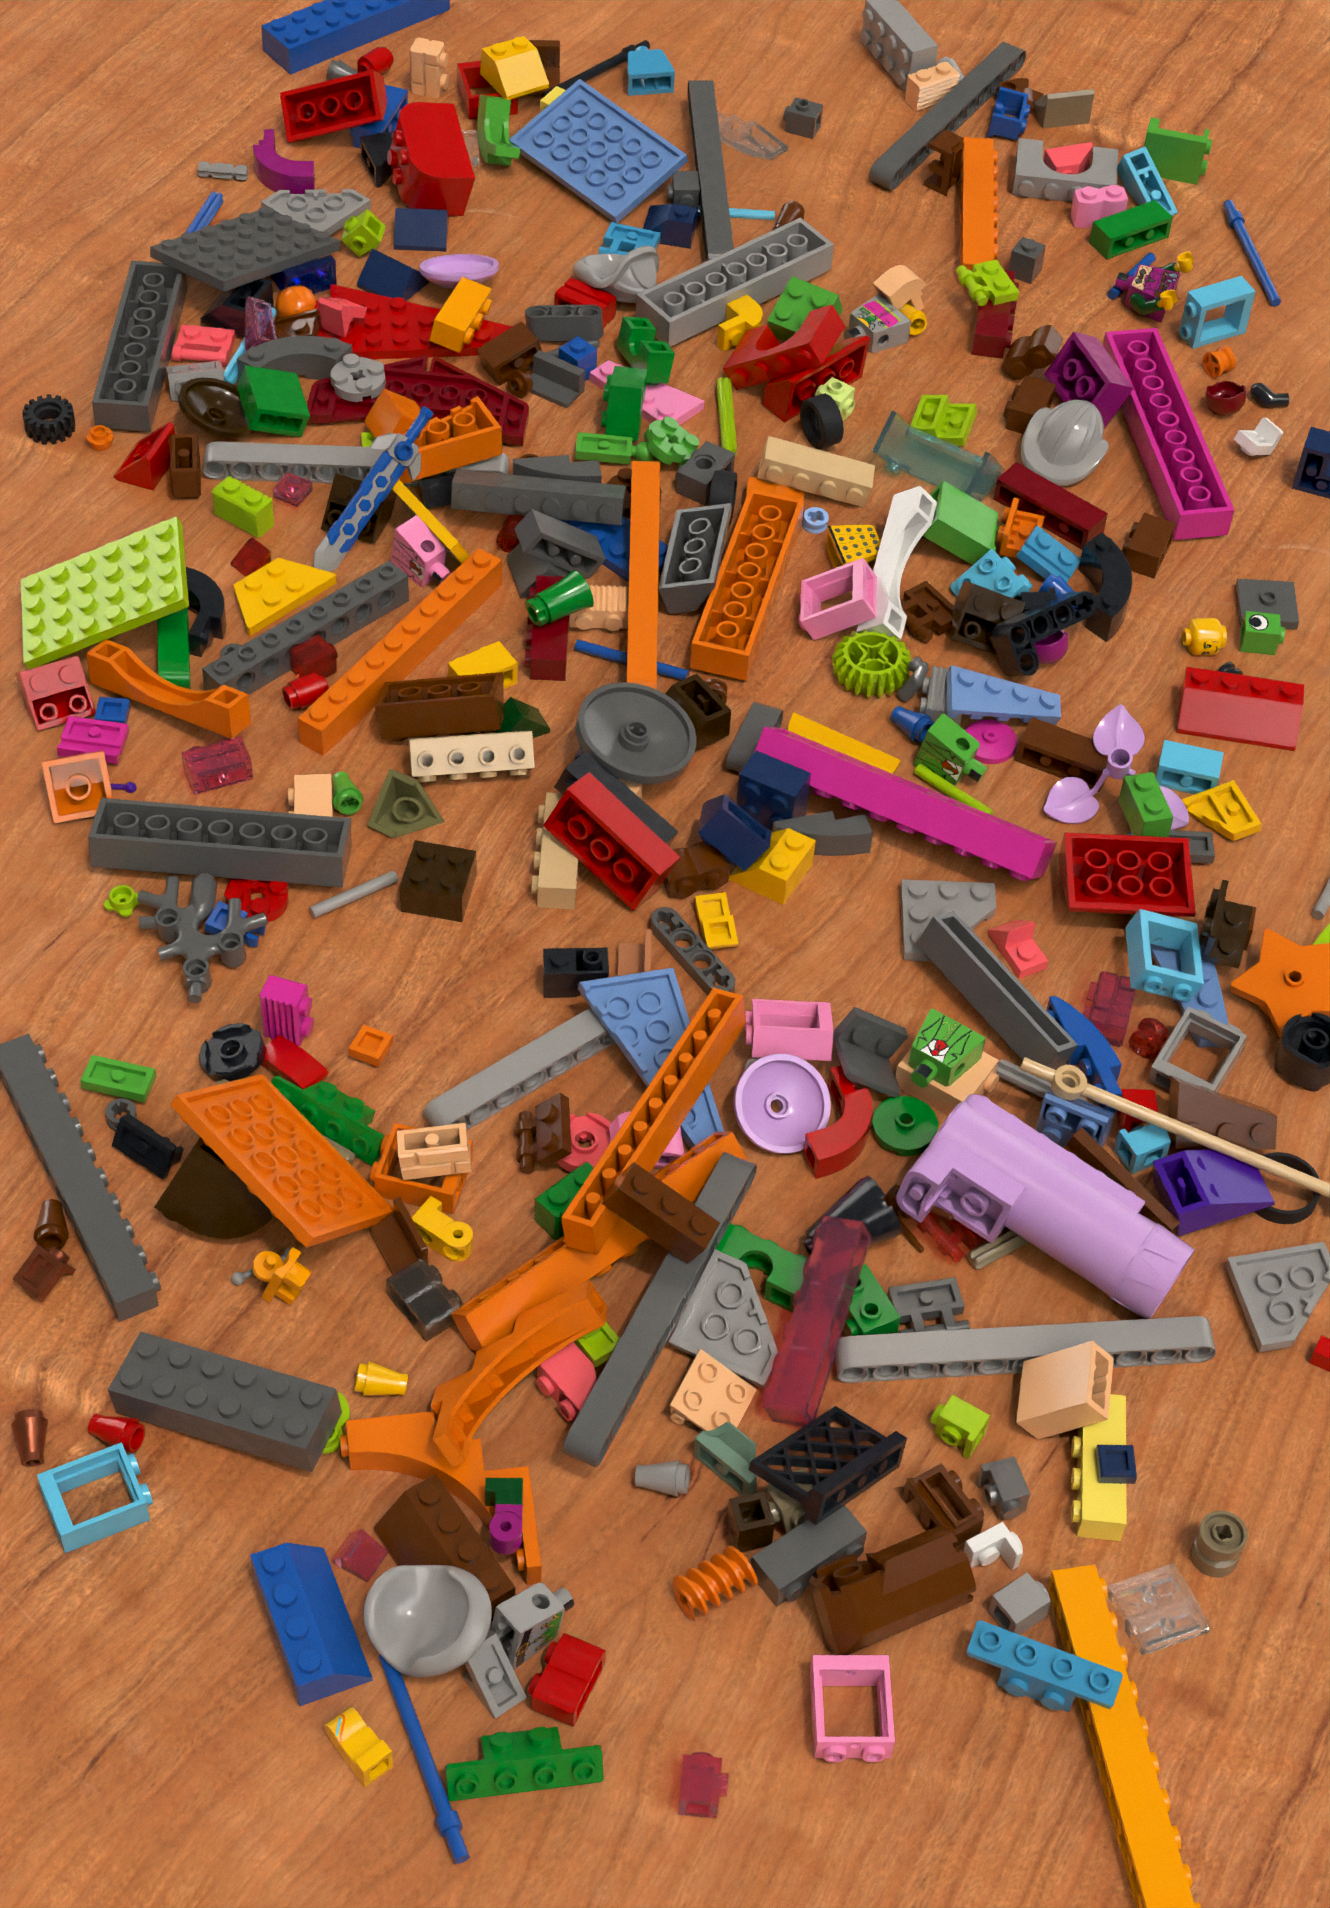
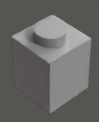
M1027 1572L992 1596L988 1613L1001 1628L1021 1635L1046 1618L1051 1600L1044 1585L1039 1581L1035 1582Z

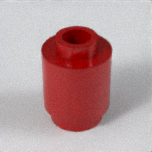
M376 47L358 59V72L374 69L380 75L391 68L394 62L392 53L386 47Z
M312 672L288 682L287 686L282 688V694L290 710L296 708L301 710L311 706L329 687L323 675L318 676L316 672Z

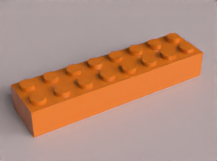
M749 488L719 568L716 586L709 595L691 643L690 668L747 681L802 526L804 500Z

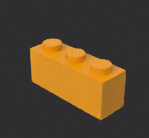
M462 277L436 316L430 341L460 353L465 343L468 345L471 343L475 329L479 330L484 315L487 316L491 310L493 301L489 298L492 288Z

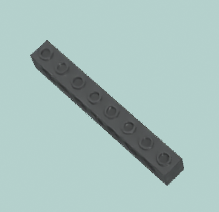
M390 560L203 667L204 691L226 685L250 695L408 602V575Z

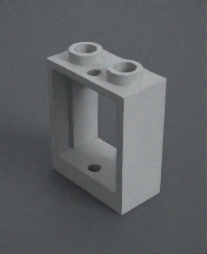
M1188 1006L1153 1063L1149 1081L1170 1092V1075L1219 1093L1244 1051L1247 1035L1234 1025H1225L1213 1019L1204 1010H1195ZM1188 1031L1230 1051L1212 1083L1170 1063Z

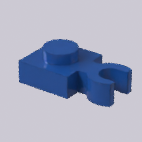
M218 901L205 922V932L214 935L226 927L228 904ZM241 910V917L247 918L248 912ZM266 925L247 932L243 936L245 944L257 947L259 937L251 933L256 932L264 935Z

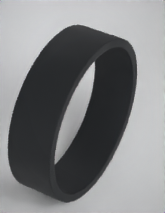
M1283 1152L1263 1155L1319 1179L1314 1168L1298 1156ZM1312 1191L1313 1201L1306 1207L1298 1210L1286 1211L1270 1206L1254 1212L1273 1223L1295 1224L1305 1220L1312 1214L1320 1194Z

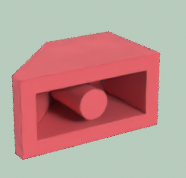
M1089 142L1045 149L1043 161L1050 169L1062 174L1085 172L1090 166L1093 144Z

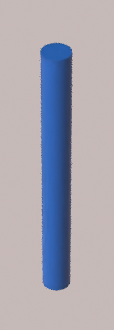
M580 639L576 641L575 651L627 665L626 652ZM657 661V674L678 680L688 678L689 670Z

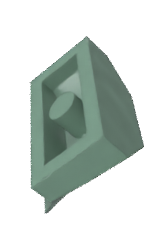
M725 1422L711 1431H702L695 1437L693 1456L741 1496L754 1494L757 1491V1475L749 1471L750 1461L755 1459L756 1456L755 1442L730 1422Z

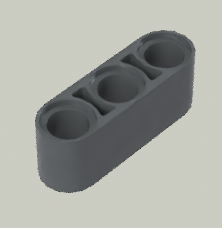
M537 305L525 310L526 327L539 341H571L577 336L584 340H597L604 335L602 309L597 305Z
M753 702L729 750L726 761L727 769L737 772L742 771L755 752L763 728L781 726L783 710Z

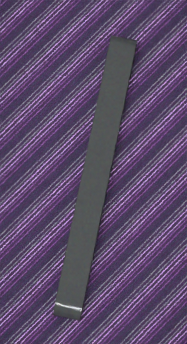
M1002 42L874 162L869 172V181L892 191L896 189L934 152V150L929 148L931 141L945 130L954 133L996 93V88L1002 81H1009L1021 69L1026 58V51L1006 42Z
M688 80V107L695 170L698 171L699 205L705 259L707 262L734 249L714 81Z
M726 1152L720 1157L695 1202L697 1207L720 1222L707 1248L688 1264L668 1251L574 1421L563 1445L564 1454L594 1467H598L602 1462L694 1292L714 1250L720 1244L755 1177L756 1164Z

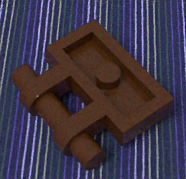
M924 581L904 592V603L901 606L907 615L905 624L909 627V632L916 638L920 637L927 643L933 638V633L928 629L933 628L941 634L952 628L954 606L931 584ZM916 612L921 618L916 619L912 614Z
M558 1093L535 1106L536 1117L532 1119V1113L529 1111L519 1113V1122L516 1123V1136L519 1138L520 1146L517 1148L516 1154L517 1161L520 1163V1170L524 1174L534 1171V1162L536 1161L548 1167L572 1153L569 1098L562 1093ZM536 1136L537 1142L533 1144V1138Z

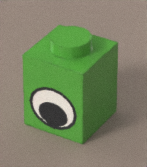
M1245 611L1240 629V652L1275 655L1278 644H1283L1285 638V627H1281L1280 614Z

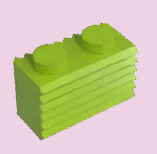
M228 476L212 490L215 515L258 538L274 526L272 498L263 495L259 490L256 491L254 488L246 486L245 483L241 484V481H238L237 478L233 479L232 476Z

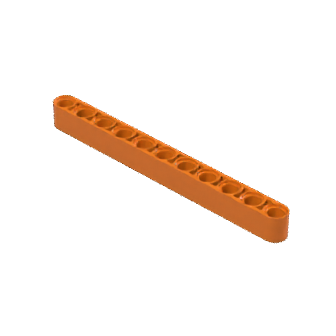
M632 461L627 683L641 684L656 689L660 461Z

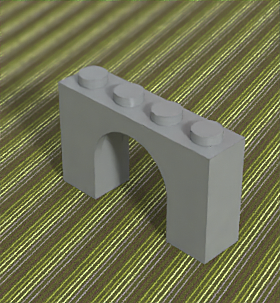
M1018 139L1014 167L1013 196L1073 202L1074 191L1087 186L1100 189L1117 184L1118 149L1093 147L1090 167L1087 171L1079 174H1062L1050 169L1044 163L1042 158L1043 141Z

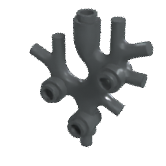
M198 874L192 881L190 905L185 908H179L177 906L179 878L169 876L166 880V891L164 894L156 895L143 890L139 892L137 897L138 903L158 909L155 916H140L139 928L157 929L160 939L169 943V945L157 948L161 961L177 955H182L186 958L183 964L185 987L189 990L188 1000L192 1003H199L202 999V994L207 992L212 985L208 964L210 957L220 954L221 961L231 968L239 967L246 959L243 936L253 929L268 925L264 912L248 918L241 917V900L232 898L228 902L226 927L217 934L204 935L199 932L198 925L214 908L217 882L211 874Z

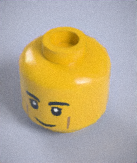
M1194 618L1189 622L1188 627L1182 630V644L1188 647L1189 652L1193 656H1214L1220 652L1221 648L1226 646V627L1221 625L1220 621L1216 618Z

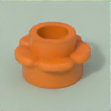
M96 425L88 431L89 434L86 435V440L92 449L103 451L111 447L114 435L110 428Z

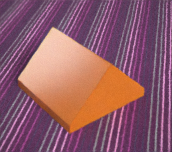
M383 388L365 419V425L374 439L388 433L403 434L408 431L421 409L414 400Z

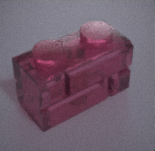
M241 736L233 739L224 738L214 744L202 747L194 746L187 751L181 752L184 773L194 795L253 779L251 758Z
M1102 971L1099 974L1097 983L1091 981L1087 1000L1093 1001L1092 1007L1085 1006L1083 1015L1095 1025L1110 1045L1121 1047L1125 1039L1136 989L1131 988L1130 977H1118L1117 974Z

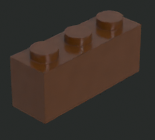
M1032 717L1019 740L1015 761L1062 779L1067 777L1080 778L1087 783L1089 789H1092L1102 775L1103 770L1106 769L1108 756H1102L1096 751L1093 739Z
M635 1162L616 1178L602 1202L605 1207L687 1264L707 1248L720 1224L719 1221Z

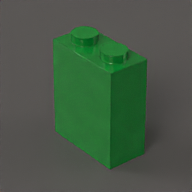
M245 365L237 384V389L249 430L302 437L310 414L297 373Z

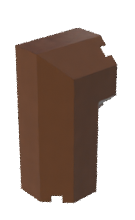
M939 1525L878 1552L865 1553L866 1561H857L856 1554L843 1556L820 1566L816 1570L818 1578L816 1579L812 1576L808 1582L828 1650L835 1655H849L973 1601L974 1596L970 1593L975 1592L976 1583L971 1565L964 1550L957 1553L952 1544L958 1542L954 1533Z

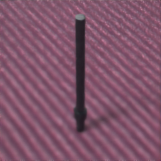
M644 40L636 45H629L623 48L621 53L556 86L567 90L579 79L586 82L625 61L628 62V53L635 51L639 46H646L650 49V44L647 40ZM556 86L541 93V98H544Z

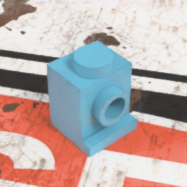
M1152 1124L1145 1127L1141 1125L1135 1127L1129 1133L1125 1128L1119 1130L1114 1151L1132 1175L1153 1166L1154 1160L1166 1157L1171 1141L1166 1130Z

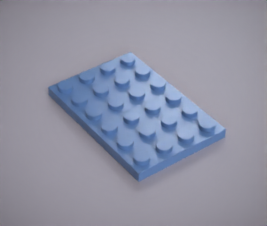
M581 79L577 80L509 139L514 146L521 148V155L614 223L620 222L670 178L673 173L688 162L687 154Z

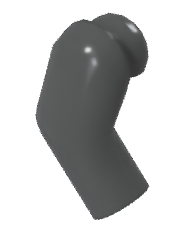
M915 657L908 664V669L913 674L897 692L899 698L903 701H909L921 688L929 670L927 662H923L920 657Z

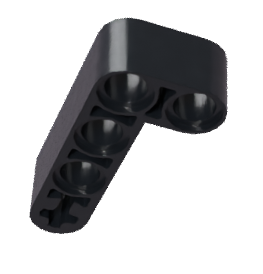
M1089 591L1065 593L997 624L992 631V641L1003 673L1010 677L1031 676L1036 673L1039 667V658L1034 642L1091 617L1097 610L1095 595Z

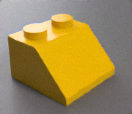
M524 36L482 48L480 75L503 98L511 100L549 88V82L538 50Z
M790 828L771 832L770 847L746 871L737 865L730 874L729 880L784 905L812 867L816 840Z

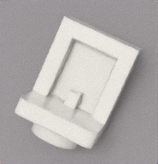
M1262 418L1255 430H1239L1234 440L1241 445V450L1247 455H1271L1281 439L1283 431L1268 418Z

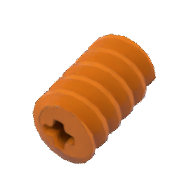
M727 1546L723 1550V1554H713L710 1562L707 1560L701 1561L698 1569L689 1568L685 1572V1576H675L673 1579V1590L682 1611L689 1619L695 1621V1608L705 1616L708 1614L707 1601L715 1608H719L721 1606L719 1594H722L728 1601H731L733 1599L731 1587L734 1586L739 1593L743 1594L746 1591L743 1580L746 1579L755 1587L758 1585V1579L747 1557L735 1547Z

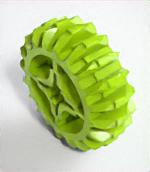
M865 629L860 634L852 631L850 636H843L841 642H838L832 656L834 676L837 677L838 684L845 685L846 691L855 690L856 696L861 693L866 694L867 698L871 695L881 698L883 693L891 696L893 691H898L909 678V672H911L908 669V664L911 662L910 650L906 649L905 642H898L896 636L889 637L886 633L867 632Z

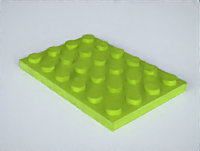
M178 517L159 522L154 526L134 532L122 539L107 543L102 547L21 579L23 663L26 667L31 669L189 607L183 526Z

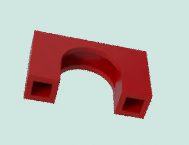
M831 304L810 311L799 330L782 344H779L768 324L747 330L724 365L723 371L730 378L734 388L738 390L820 366L824 363L845 325Z

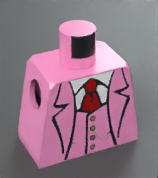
M416 515L395 528L391 562L419 586L424 587L433 580L440 585L451 574L444 566L447 553L446 547Z

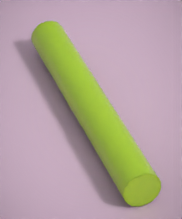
M922 764L916 767L915 775L950 798L993 815V810Z

